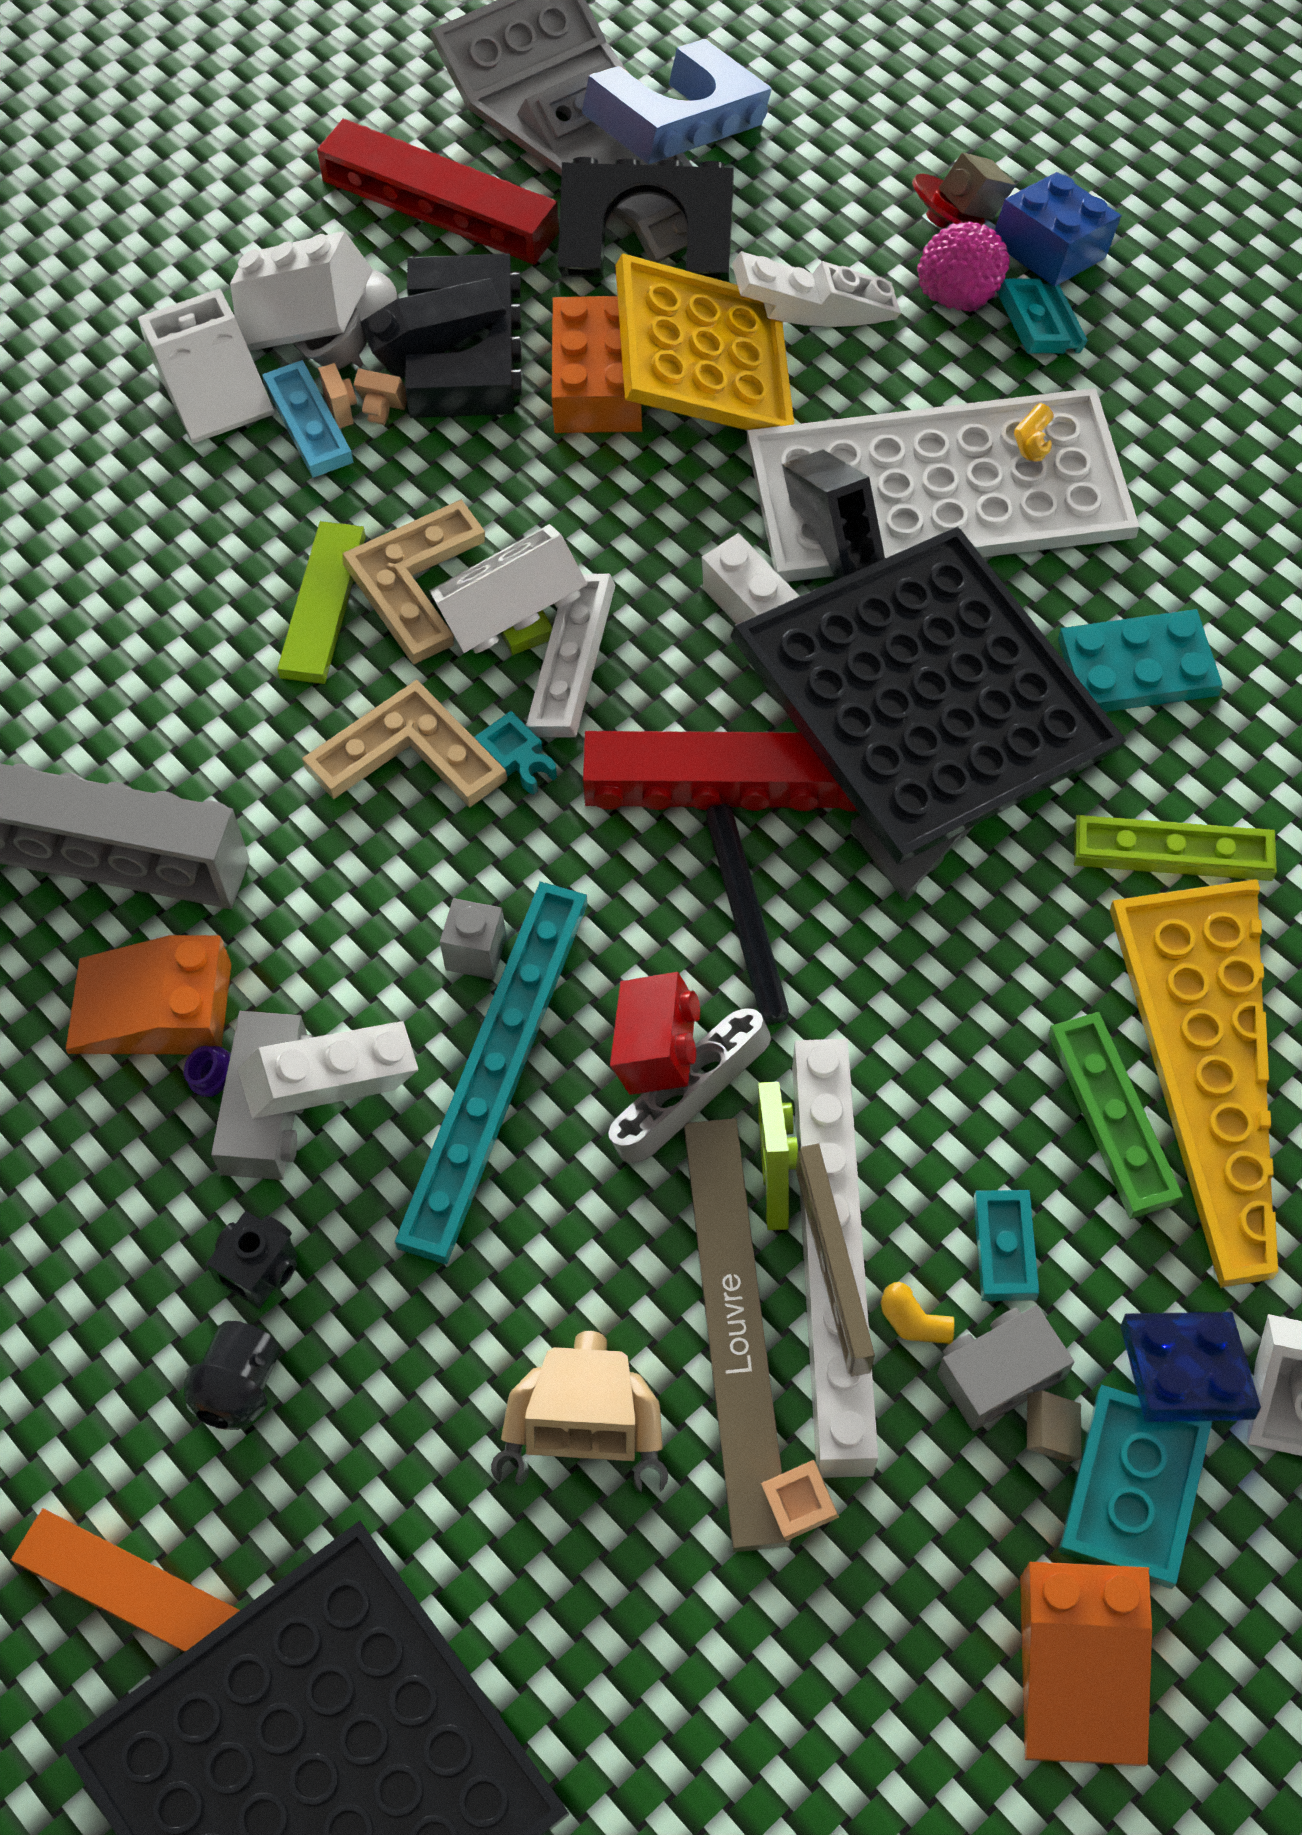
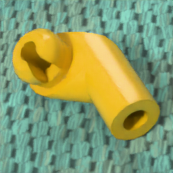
M1037 404L1014 430V437L1021 456L1032 462L1043 460L1052 448L1051 440L1045 442L1044 437L1046 433L1042 432L1054 418L1053 411L1045 404Z
M894 1282L885 1288L880 1301L881 1309L899 1337L910 1341L951 1344L953 1342L954 1317L925 1314L913 1296V1291L905 1283Z

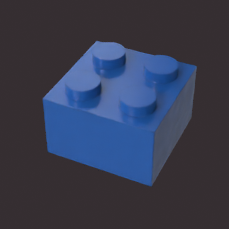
M1056 172L1005 198L995 231L996 235L1001 236L1002 242H1005L1007 252L1011 257L1055 287L1106 258L1122 215L1110 208L1103 199L1092 196L1076 185L1070 177Z

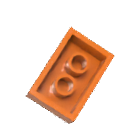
M618 296L553 297L552 408L554 433L642 432V404L625 400Z

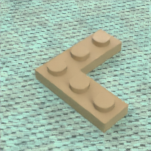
M461 499L342 553L344 567L413 665L454 646V635L412 576L484 543L485 531Z
M417 679L302 758L304 768L333 800L409 746L415 750L469 808L507 781L506 770Z

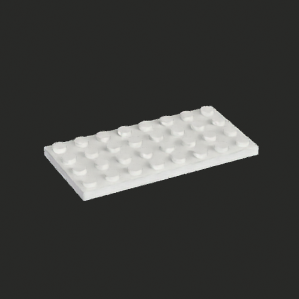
M1096 388L747 430V444L774 570L786 582L834 576L812 530L801 515L790 505L782 464L822 449L869 476L885 558L959 526L982 557L1133 539L1138 534L1139 523ZM1042 403L1051 408L1054 414L1053 420L1042 431L1046 433L1044 437L1045 442L1051 440L1052 448L1043 460L1032 462L1021 456L1014 437V430L1037 404Z

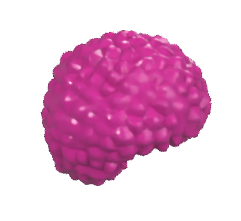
M973 222L950 224L947 229H941L938 234L934 235L928 245L924 247L923 255L919 259L920 263L917 265L918 282L923 294L929 296V299L932 301H938L939 304L945 305L948 309L954 307L957 311H976L981 306H984L988 299L993 298L995 291H999L1010 264L1007 246L1005 242H1002L1001 236L996 235V231L989 229L987 225L981 226L979 223Z

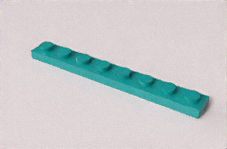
M539 882L394 1241L398 1250L446 1265L448 1264L587 908V894Z

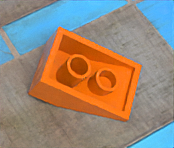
M168 935L79 958L66 1044L67 1053L190 1055L195 1049L202 1046L222 1047L231 962L221 936Z
M1029 1562L1020 1577L1025 1760L1147 1766L1152 1648L1149 1567Z

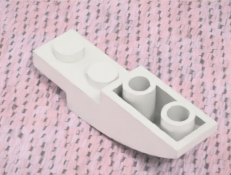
M742 251L732 263L740 295L763 302L767 317L770 319L808 326L841 327L897 319L901 314L891 282L882 277H873L853 271L846 266H837L821 261L815 271L811 273L800 267H791L772 261L764 256L758 257Z

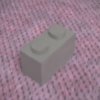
M1038 1305L1023 1313L1018 1308L1011 1309L1000 1315L990 1324L991 1331L975 1340L971 1334H967L955 1340L943 1350L945 1356L941 1360L937 1375L972 1431L979 1429L1026 1402L1028 1393L1045 1391L1067 1378L1075 1361Z

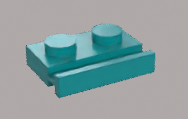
M1004 279L1001 288L996 292L1027 354L1065 353L1066 349L1073 348L1075 353L1082 352L1088 340L1060 285L1054 287L1050 283L1042 284L1040 279Z

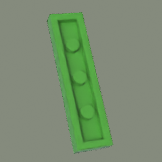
M1100 1012L1051 1025L1048 1036L1129 1219L1180 1204L1183 1194Z

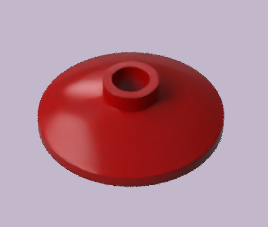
M919 173L914 177L912 181L913 187L921 201L927 206L926 216L932 223L941 228H946L949 223L973 222L979 223L981 226L984 225L985 218L962 214L939 189L943 180L924 173Z

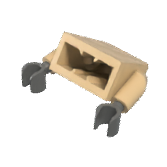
M583 1331L575 1337L573 1349L554 1347L547 1351L542 1367L533 1368L509 1393L501 1440L506 1442L505 1450L499 1452L491 1463V1472L497 1481L500 1482L502 1467L509 1460H517L519 1465L515 1480L516 1485L521 1486L527 1480L529 1466L527 1461L521 1456L522 1445H526V1455L634 1461L635 1451L640 1452L641 1463L637 1466L632 1480L637 1492L640 1494L642 1492L640 1472L647 1468H652L659 1473L660 1492L667 1484V1468L662 1462L658 1461L657 1451L663 1449L659 1401L642 1376L629 1371L628 1356L622 1351H607V1339L603 1334L595 1331Z

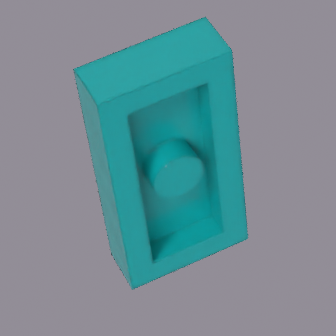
M1030 1190L975 1191L973 1202L981 1300L1036 1301L1039 1295Z

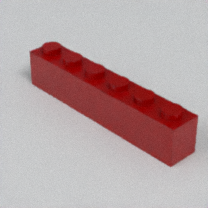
M343 118L317 148L322 181L505 254H510L533 265L537 263L559 233L558 205L556 200L514 185L509 181L483 173L470 166L452 161L436 153L421 149L403 140L372 130L367 126Z
M585 731L583 768L585 806H597L608 810L616 809L620 806L647 807L653 810H662L668 807H695L700 810H707L712 805L727 803L731 807H743L752 811L765 808H793L798 811H809L815 808H841L845 811H857L800 732Z

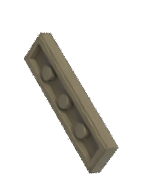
M817 1143L802 1146L797 1154L796 1174L847 1373L851 1374V1377L871 1373L875 1353L820 1145Z

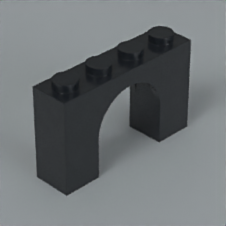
M591 157L573 158V163L562 162L558 268L561 276L603 278L605 231L611 214L622 202L633 196L653 194L664 197L674 203L686 219L688 225L686 271L729 282L734 168H725L726 165L718 161H704L700 163V167L683 166V163L678 160H660L657 165H640L641 162L632 158L617 159L615 164H599L597 159Z
M510 254L407 258L408 296L491 278L507 311L506 315L485 327L489 330V334L483 341L470 349L455 353L406 355L405 390L410 418L515 414L514 396H522L521 369H514V363L522 362L521 336H514L513 330H521L522 327L520 303H513V298H521L520 271L512 272Z

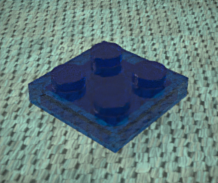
M1233 1312L1131 1313L1124 1315L1120 1328L1145 1422L1256 1419L1261 1405Z

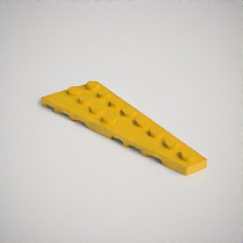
M1257 879L1113 900L1110 907V914L1220 1288L1272 1280L1278 1273L1276 1216L1272 1209L1271 1178L1274 1175L1273 1159L1270 1158L1269 1146L1271 1111H1268L1267 1083L1269 1081L1267 1027L1262 997L1264 964L1261 963L1260 954L1262 922L1259 919L1258 912L1260 887Z

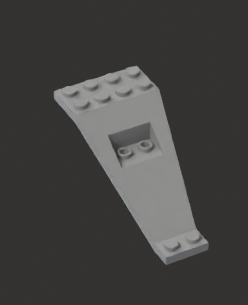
M497 0L431 30L429 36L467 109L560 176H562V162L573 163V158L576 157L595 158L599 164H615L617 159L632 158L641 162L640 165H648L582 114L589 75L617 66L628 73L606 41L586 0ZM561 111L565 113L568 121L559 120L556 112ZM684 153L663 159L678 160L683 163V166L693 167ZM658 161L649 165H657ZM642 194L625 200L613 211V214L633 227L650 261L658 263L687 249L688 225L680 209L670 200L658 195Z

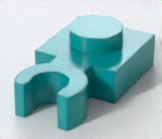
M512 711L474 737L506 770L507 777L516 770L520 773L521 785L530 794L534 795L538 792L537 781L531 776L532 774L544 772L551 780L557 778V768L553 759L547 755L539 754L542 752V741Z

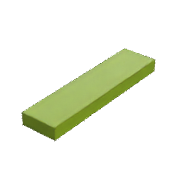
M319 522L277 667L279 678L320 684L326 683L354 581L343 565L342 553L364 544L366 538L364 526Z
M1076 815L1074 822V866L1273 881L1277 873L1275 830Z

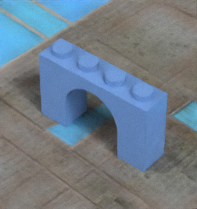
M703 39L677 48L669 85L690 101L662 96L650 90L621 67L617 66L589 75L582 114L649 165L762 125L768 112L767 105L772 88L709 41Z

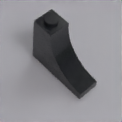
M824 449L782 464L790 505L801 515L812 530L827 558L835 580L885 559L869 476Z

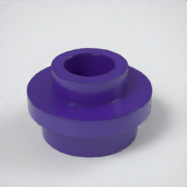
M202 1046L195 1049L189 1055L184 1065V1077L191 1090L203 1097H212L220 1093L225 1086L231 1054L219 1046Z

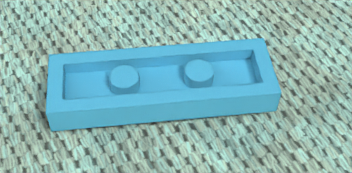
M303 360L262 374L264 386L312 478L354 463L352 451Z

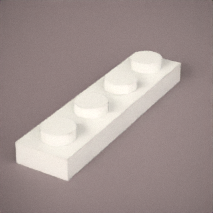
M583 574L588 585L579 589L581 596L557 610L526 726L537 737L577 736L616 586L611 574Z

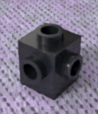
M245 1210L236 1223L228 1224L220 1233L215 1244V1252L206 1265L216 1283L260 1309L275 1288L281 1289L290 1280L296 1268L297 1262L295 1260L298 1255L290 1239L292 1233L284 1224L269 1215H265L260 1220Z

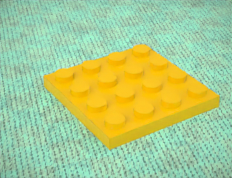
M624 253L621 254L615 267L625 400L743 430L794 425L782 321L767 317L763 302L741 296L736 284Z

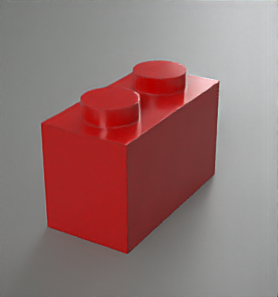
M679 972L620 981L610 1067L629 1095L688 1086L690 1065L696 1061V1045L693 1039L694 1022L700 1019V1003L695 991L688 989Z

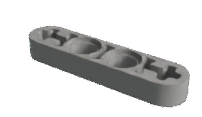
M748 1008L732 1012L696 1044V1061L690 1065L687 1087L643 1093L613 1121L608 1131L609 1139L623 1161L636 1163L654 1155L765 1051L770 1044L771 1036L762 1015L757 1010ZM715 1061L720 1062L712 1071L704 1074L698 1073L706 1064ZM683 1095L681 1101L674 1106L661 1108L662 1104L669 1098Z

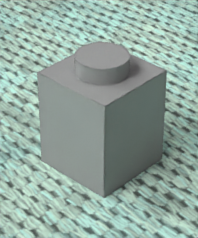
M453 898L440 939L445 970L494 980L506 940L502 907Z

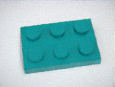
M1197 609L1060 628L1058 641L1065 663L1104 712L1220 695L1223 684Z
M1101 1385L1097 1392L1058 1552L1096 1565L1149 1567L1151 1583L1173 1589L1178 1579L1212 1419Z

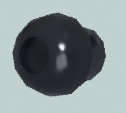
M224 1321L218 1326L201 1364H194L186 1371L184 1396L188 1410L200 1421L218 1429L239 1430L254 1421L268 1405L263 1389L279 1356V1343L270 1334L256 1326L240 1321Z

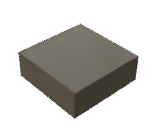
M1043 1390L1028 1393L1027 1450L1064 1462L1080 1460L1081 1403Z

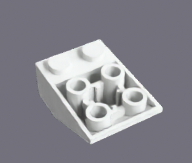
M221 289L138 317L148 354L192 444L275 414L236 318Z

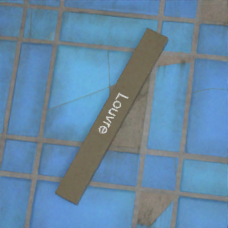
M737 1119L687 1123L684 1126L732 1549L733 1552L790 1547L791 1540L786 1541L761 1484L782 1474Z

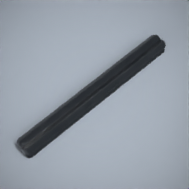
M727 803L712 805L706 811V820L758 1010L766 1025L783 1023L788 1019L789 1009L733 810Z

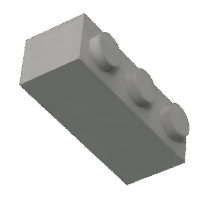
M239 1011L211 1153L220 1175L283 1180L286 1162L294 1161L297 1151V1132L292 1130L295 1113L301 1114L304 1109L252 1119L237 1069L258 1047L313 1038V1035H307L301 1015Z

